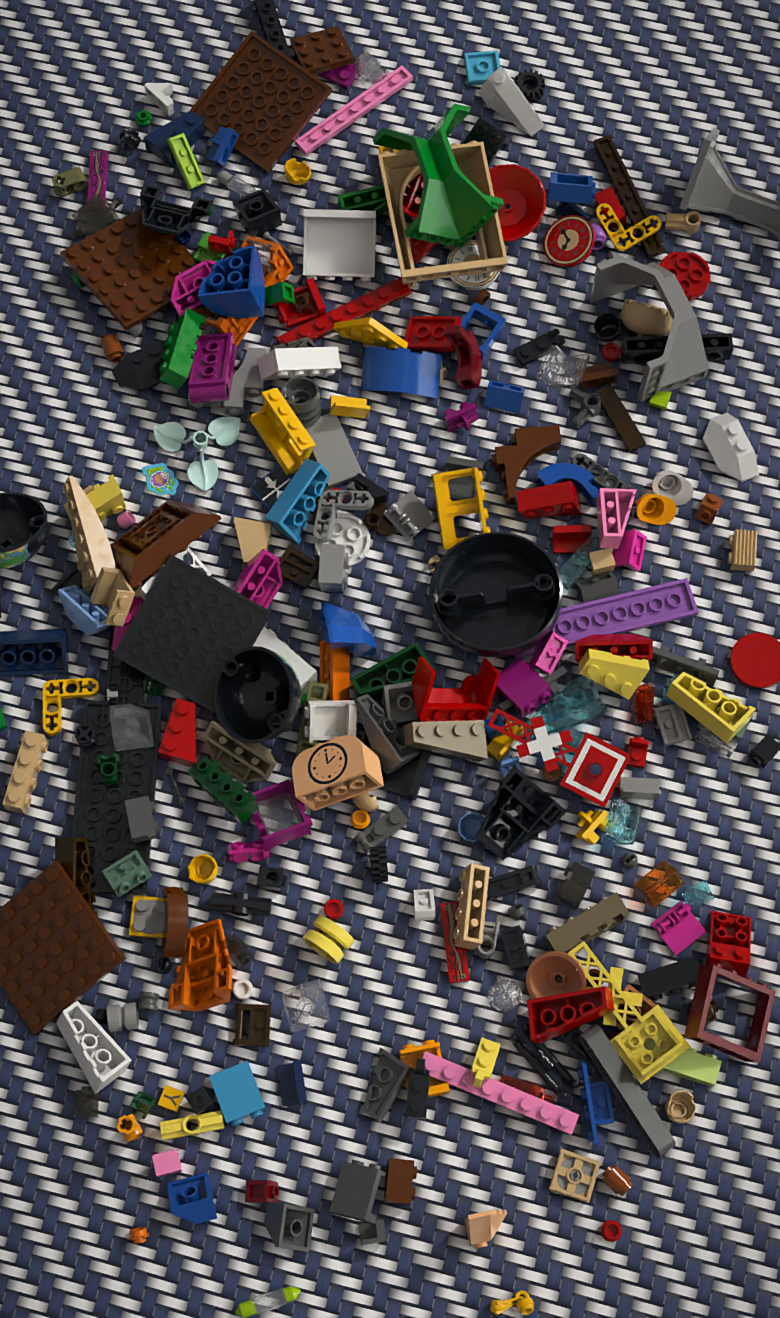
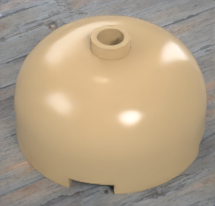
M625 298L621 311L622 322L630 331L637 333V337L665 336L670 332L673 319L668 310Z

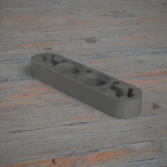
M579 453L573 457L572 464L577 465V461L580 462L582 460L584 461L583 464L578 466L586 469L590 465L587 471L598 470L600 472V476L594 477L593 484L597 487L609 488L605 485V482L612 480L615 482V486L611 489H617L618 486H620V489H633L588 456Z

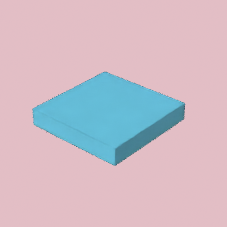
M498 50L464 53L468 86L483 85L486 79L500 68Z

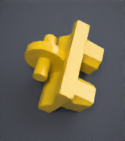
M589 810L587 813L580 811L578 817L581 820L577 825L581 829L575 837L578 840H584L588 844L594 845L600 838L594 830L598 827L602 832H605L612 825L606 817L608 813L605 810L602 812L597 810L595 813L592 810Z

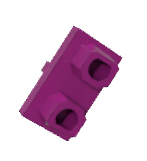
M466 401L460 404V410L454 412L451 408L444 411L449 432L462 427L466 431L471 429L470 424L479 419L475 403L470 404Z

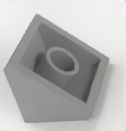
M412 681L383 686L381 701L385 716L389 720H395L399 723L419 719L416 714Z

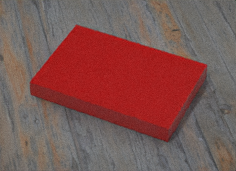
M410 316L404 338L408 343L407 349H410V351H454V346L444 335V331L448 327L460 326L462 319L457 316Z

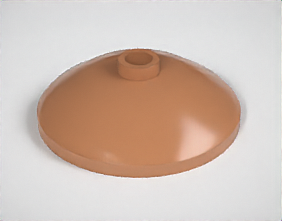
M549 951L536 957L530 964L526 974V985L530 996L534 999L585 990L586 975L580 963L569 954L560 951ZM556 975H560L562 980H558Z

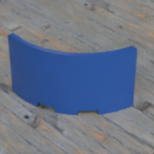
M365 347L361 390L399 392L437 398L442 355L425 351L415 353L405 348L389 350L385 349V347Z

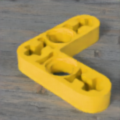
M602 203L596 209L598 220L618 251L628 250L659 231L661 227V219L656 215H652L625 231L609 204ZM601 208H603L604 210H609L607 212V216L610 220H608L606 223H604V221H606L605 215H600ZM650 220L653 222L657 221L656 228L653 226L648 228L647 231L649 233L646 234V230L642 225L645 224V227L650 225ZM610 223L618 225L616 232L609 231L608 225ZM635 229H640L643 235L640 238H635L632 232ZM629 233L630 239L633 242L631 243L628 240L625 242V247L622 245L618 246L619 239H627L628 236L626 234Z
M94 678L49 680L43 685V729L47 735L56 736L61 732L62 699L95 697L100 691L97 680ZM79 684H82V687H83V688H82V691H83V692H81V693H80L81 689H80V685H79ZM89 684H93V686L96 687L92 688L91 692H89V690L87 689L89 687ZM60 685H62V694L60 690H54L53 694H50L48 691L51 689V686H54L55 689H61ZM68 685H76V691L68 693L66 691ZM50 704L58 706L57 710L53 713L47 711V707ZM50 718H54V724L57 726L52 731L48 727L51 726Z

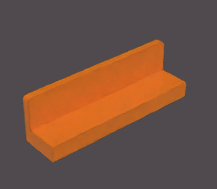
M325 640L320 641V683L329 684L326 701L350 700V652L348 651V646L330 649L329 643H325Z

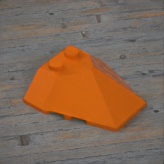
M220 919L188 930L184 956L181 965H177L176 968L178 975L175 984H171L168 1009L200 1012L230 1002L232 966Z

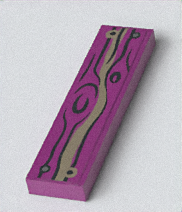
M90 151L87 215H105L108 151Z

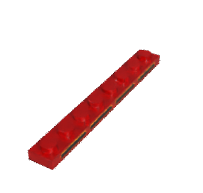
M402 277L276 337L277 342L280 345L307 336L312 341H315L334 332L333 327L336 322L360 319L412 294V290L408 284H403Z

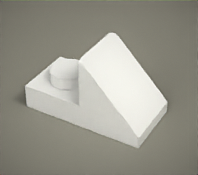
M146 83L144 85L146 96L168 116L174 113V102L169 97L173 94L172 84Z
M433 889L413 890L415 920H434L435 902Z

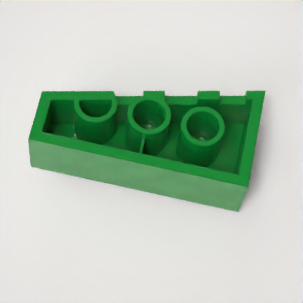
M186 308L176 322L169 325L166 331L168 337L164 342L165 350L161 357L163 362L159 368L161 372L159 380L179 389L188 379L193 363L192 357L198 346L195 343L202 333V330L199 328L205 323V317Z

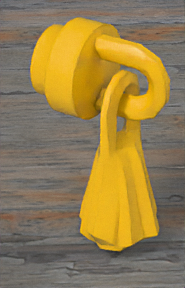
M521 1290L515 1294V1298L492 1300L490 1311L495 1315H499L512 1306L517 1305L520 1313L528 1315L534 1311V1302L526 1291Z

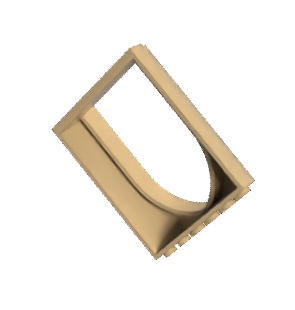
M470 141L467 144H451L450 146L459 170L482 193L494 197L484 143ZM402 149L398 152L390 153L385 151L378 154L404 285L408 284L409 288L412 289L415 288L418 281L483 273L484 279L491 277L490 274L492 272H500L507 266L508 260L497 212L475 234L480 260L415 268L409 237H406L404 232L407 227L403 211V196L409 183L421 173L414 150Z

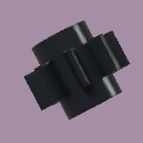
M129 127L128 130L123 129L121 131L119 141L122 148L130 151L131 148L136 149L139 146L141 138L138 136L137 130Z

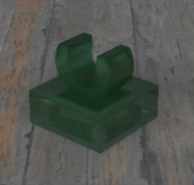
M139 1091L132 1099L130 1105L134 1107L132 1114L135 1115L138 1110L143 1111L142 1119H145L156 1106L158 1099Z

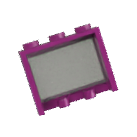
M289 779L252 793L257 798L256 804L259 810L251 817L266 852L272 847L307 834L311 835L310 827L313 826L309 815H305V805L295 797L294 786L291 785Z

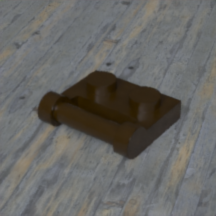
M289 545L280 558L282 578L307 590L319 571L320 560H315ZM292 556L312 566V568L308 569L305 566L289 559V557Z
M235 1004L236 1026L235 1039H233L232 1046L269 1047L271 1005ZM246 1011L250 1012L249 1039H243L244 1012Z

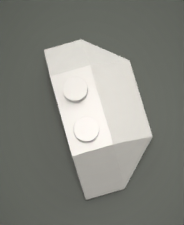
M729 413L711 418L703 436V441L718 470L736 478L740 482L759 476L754 449L739 420Z

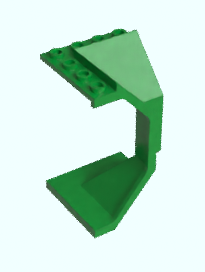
M454 103L424 137L383 127L373 137L374 145L395 150H414L424 179L419 213L417 218L405 229L406 237L461 248L504 205L502 198L482 193L459 170L447 137L470 113L467 106Z

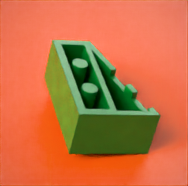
M379 185L338 195L339 210L376 211V218L388 211L384 186Z

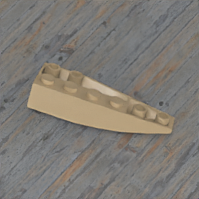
M68 476L63 484V491L67 498L78 558L77 567L82 573V586L86 588L87 595L93 593L102 567L117 568L108 537L93 505L74 477Z

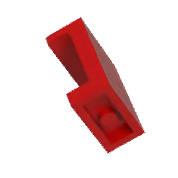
M314 278L307 279L306 286L293 289L294 297L305 292L310 294V303L313 305L310 310L306 309L299 313L296 311L294 303L290 305L283 302L272 304L274 309L277 308L278 321L284 325L285 330L326 314V307Z

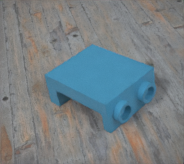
M248 1061L209 1076L227 1125L237 1126L244 1122V1118L251 1116L253 1119L263 1115L262 1111L266 1110Z

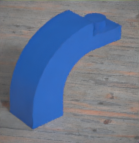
M556 463L536 473L535 482L539 487L572 481L575 488L581 492L591 506L596 504L599 490L595 485H592L594 476L583 467L571 463Z

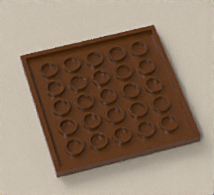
M251 31L190 110L203 118L205 128L215 135L221 126L226 129L229 127L235 130L239 137L233 148L269 174L333 90L326 83Z
M141 209L60 252V257L125 330L132 328L172 305L170 299L175 276L199 264L175 236L143 228Z
M58 861L53 862L0 908V986L33 1034L39 1033L58 1017L63 1010L71 1006L126 959Z

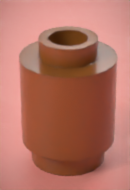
M114 334L104 336L101 345L107 360L113 363L119 362L124 356L119 339Z
M609 1165L602 1173L604 1176L602 1181L616 1195L623 1196L633 1185L630 1182L631 1179L617 1165L614 1167Z

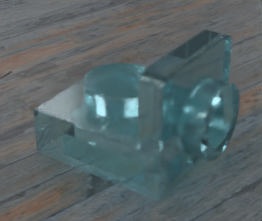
M706 880L692 886L688 885L683 889L684 901L690 904L691 908L714 899Z

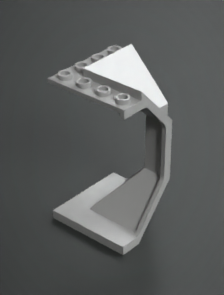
M713 128L704 139L679 208L683 210L694 208L729 215L769 230L780 237V202L736 185L716 150L715 145L720 130Z
M611 252L609 260L604 259L596 266L590 303L640 285H655L673 319L663 355L646 363L637 395L639 401L648 400L659 392L672 391L706 378L709 367L697 316L675 274L655 262L644 265Z

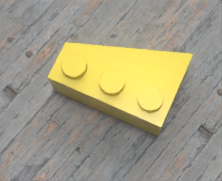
M113 474L108 477L109 481L101 486L97 483L93 486L94 490L86 494L100 521L111 514H118L126 508L123 494ZM65 503L64 508L70 519L68 504Z
M589 648L578 663L580 674L628 700L650 670L648 660L646 659L638 660L625 655L622 657Z

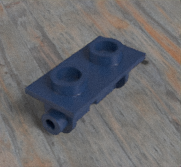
M559 201L560 204L555 208L563 216L578 215L585 218L588 222L593 219L588 212H585L572 202Z

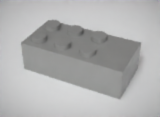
M321 543L318 578L321 591L344 592V588H348V574L345 572V569H349V555L345 552L344 545Z

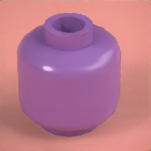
M593 223L591 225L594 228L596 239L592 250H600L607 243L606 231L601 224Z

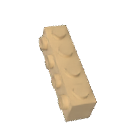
M25 730L2 803L6 810L25 814L27 808L30 807L31 794L37 785L38 772L42 769V759L44 753L48 750L49 742L45 735Z
M471 863L460 872L459 881L461 882V889H459L457 895L459 908H457L455 913L457 927L453 933L455 946L474 950L482 944L490 867Z

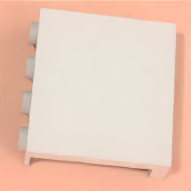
M304 209L303 276H307L306 279L314 278V280H317V277H324V280H335V277H342L343 281H353V278H360V281H371V278H375L376 211Z

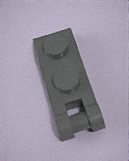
M396 806L367 829L357 834L354 840L357 844L360 843L364 853L368 854L370 852L369 847L379 846L407 825L409 820L400 808ZM369 835L373 839L370 843L366 839Z

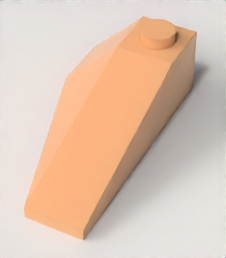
M488 1210L468 1215L464 1222L470 1246L475 1245L476 1249L488 1246L487 1242L491 1241L507 1215V1211Z

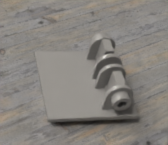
M409 491L398 502L391 505L384 513L408 542L435 519L434 515L412 491Z

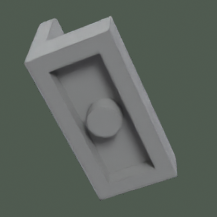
M620 777L619 798L658 800L661 795L659 779Z

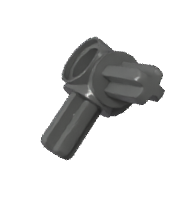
M577 388L571 389L569 396L581 404L580 412L572 420L578 427L582 426L589 417H595L600 414L601 399L598 394H585Z

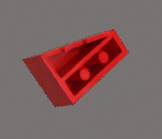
M176 698L158 751L160 759L192 768L197 764V709L195 703Z

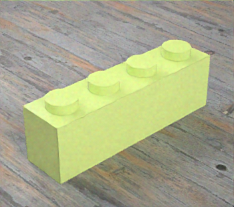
M651 1039L646 1040L644 1043V1047L647 1050H652L656 1046V1042ZM690 1047L661 1069V1071L713 1087L716 1085L722 1061L717 1060V1056L705 1053V1055L697 1053L698 1050Z

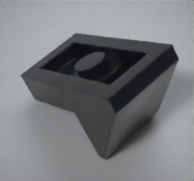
M360 473L354 477L355 488L358 491H368L374 499L373 505L379 502L387 503L389 500L388 491Z

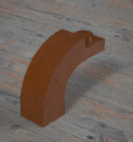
M163 887L162 895L165 907V925L161 941L163 957L183 958L188 932L187 894H184L183 888Z

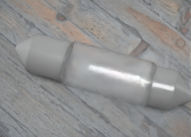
M225 170L217 173L219 182L242 197L258 191L255 187Z

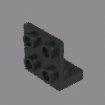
M479 117L462 144H467L470 141L483 142L489 166L503 143L509 146L512 139Z

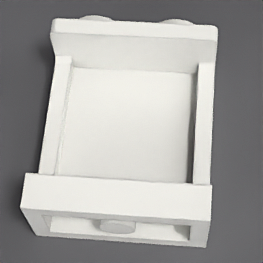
M354 700L308 701V707L304 708V718L307 719V726H304V738H307L309 743H313V740H331L334 737L344 735L356 737L357 707Z

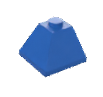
M208 1172L167 1183L171 1214L195 1224L217 1219Z

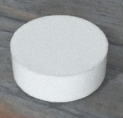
M246 979L236 981L233 985L234 996L239 1000L249 999L253 994L251 982Z

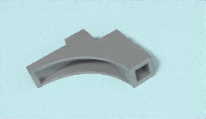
M247 348L243 363L233 374L229 400L192 404L188 392L189 405L196 408L205 406L219 409L224 407L225 414L230 416L244 415L245 395L258 397L264 392L265 380L261 381L257 359L266 354V348Z

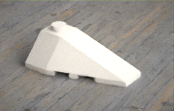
M503 67L497 69L486 79L478 93L488 107L531 137L545 127L543 121Z

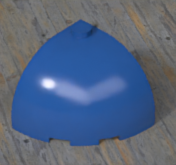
M255 245L237 249L232 252L231 256L224 260L221 258L211 267L212 271L207 277L203 278L200 285L198 298L201 303L210 311L225 317L250 318L264 316V273Z

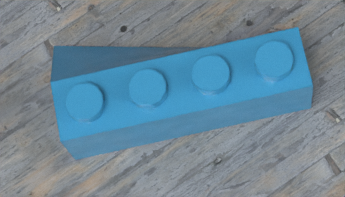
M306 459L265 516V519L271 523L274 529L296 544H299L301 532L303 529L306 530L308 525L306 521L310 512H314L316 507L315 501L318 496H321L330 473L321 463Z

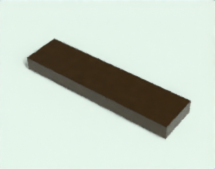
M608 384L595 390L594 393L600 396L601 407L628 452L630 453L645 446L644 438L612 385Z

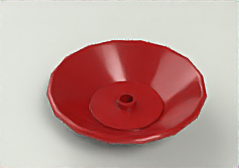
M516 164L497 165L489 169L494 197L502 198L504 203L498 210L504 242H513L527 236L539 225L546 210V192L541 180L529 169ZM506 206H511L510 209H505Z

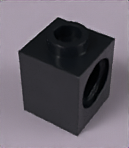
M767 733L751 751L749 756L756 765H761L764 768L780 751V744Z
M260 865L256 884L257 889L281 893L282 887H286L287 882L284 869ZM275 875L278 877V880L275 883H269L267 878Z

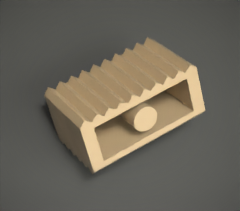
M735 529L733 535L729 536L728 546H732L727 560L731 564L730 570L753 572L756 567L757 531Z

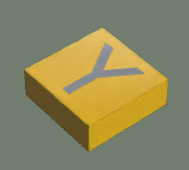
M165 1085L158 1105L178 1112L185 1092Z

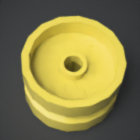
M318 915L313 922L316 931L307 930L302 939L319 955L332 963L339 964L344 957L343 951L340 948L349 950L354 943V939L335 922L327 917Z

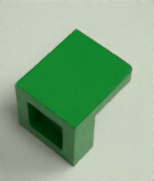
M279 282L265 287L266 303L268 305L277 302H283L288 305L295 303L292 285Z

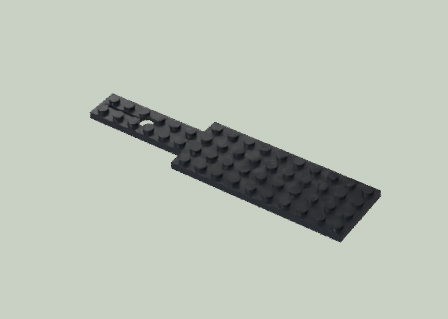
M111 625L104 701L85 700L82 724L92 727L96 740L89 747L80 746L71 837L87 838L90 856L88 871L93 877V882L90 883L91 892L100 894H116L102 870L133 851H138L149 869L152 839L138 843L133 842L125 800L148 796L150 801H154L155 804L158 751L163 710L161 703H144L146 674L113 656L112 645L115 625ZM107 689L109 691H118V698L109 699V702H107ZM117 753L120 757L118 782L113 785H103L100 768L96 766V757ZM148 879L123 895L147 896Z

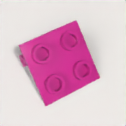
M682 901L678 902L650 924L675 956L707 932L690 912L691 907Z

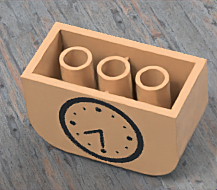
M352 735L334 737L330 741L318 743L314 747L302 751L296 757L292 766L295 797L313 811L384 786L378 756L357 737Z

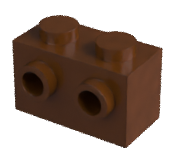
M389 1158L386 1167V1173L388 1174L385 1178L383 1203L410 1205L411 1200L414 1201L415 1188L412 1187L413 1179L417 1177V1166H414V1160Z

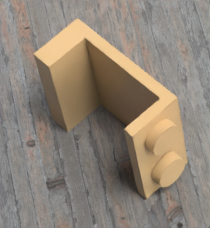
M102 567L90 601L92 604L106 605L109 611L104 622L106 625L123 626L135 592L119 569Z

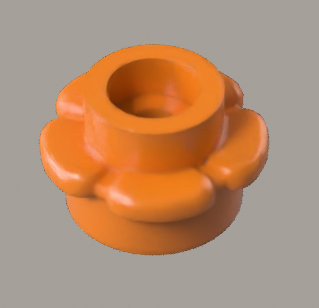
M138 1227L129 1231V1240H133L134 1244L145 1242L146 1237L149 1236L146 1227Z

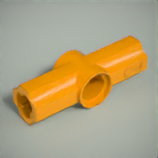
M133 1114L120 1117L116 1123L118 1131L123 1135L126 1142L135 1141L143 1133L141 1125Z

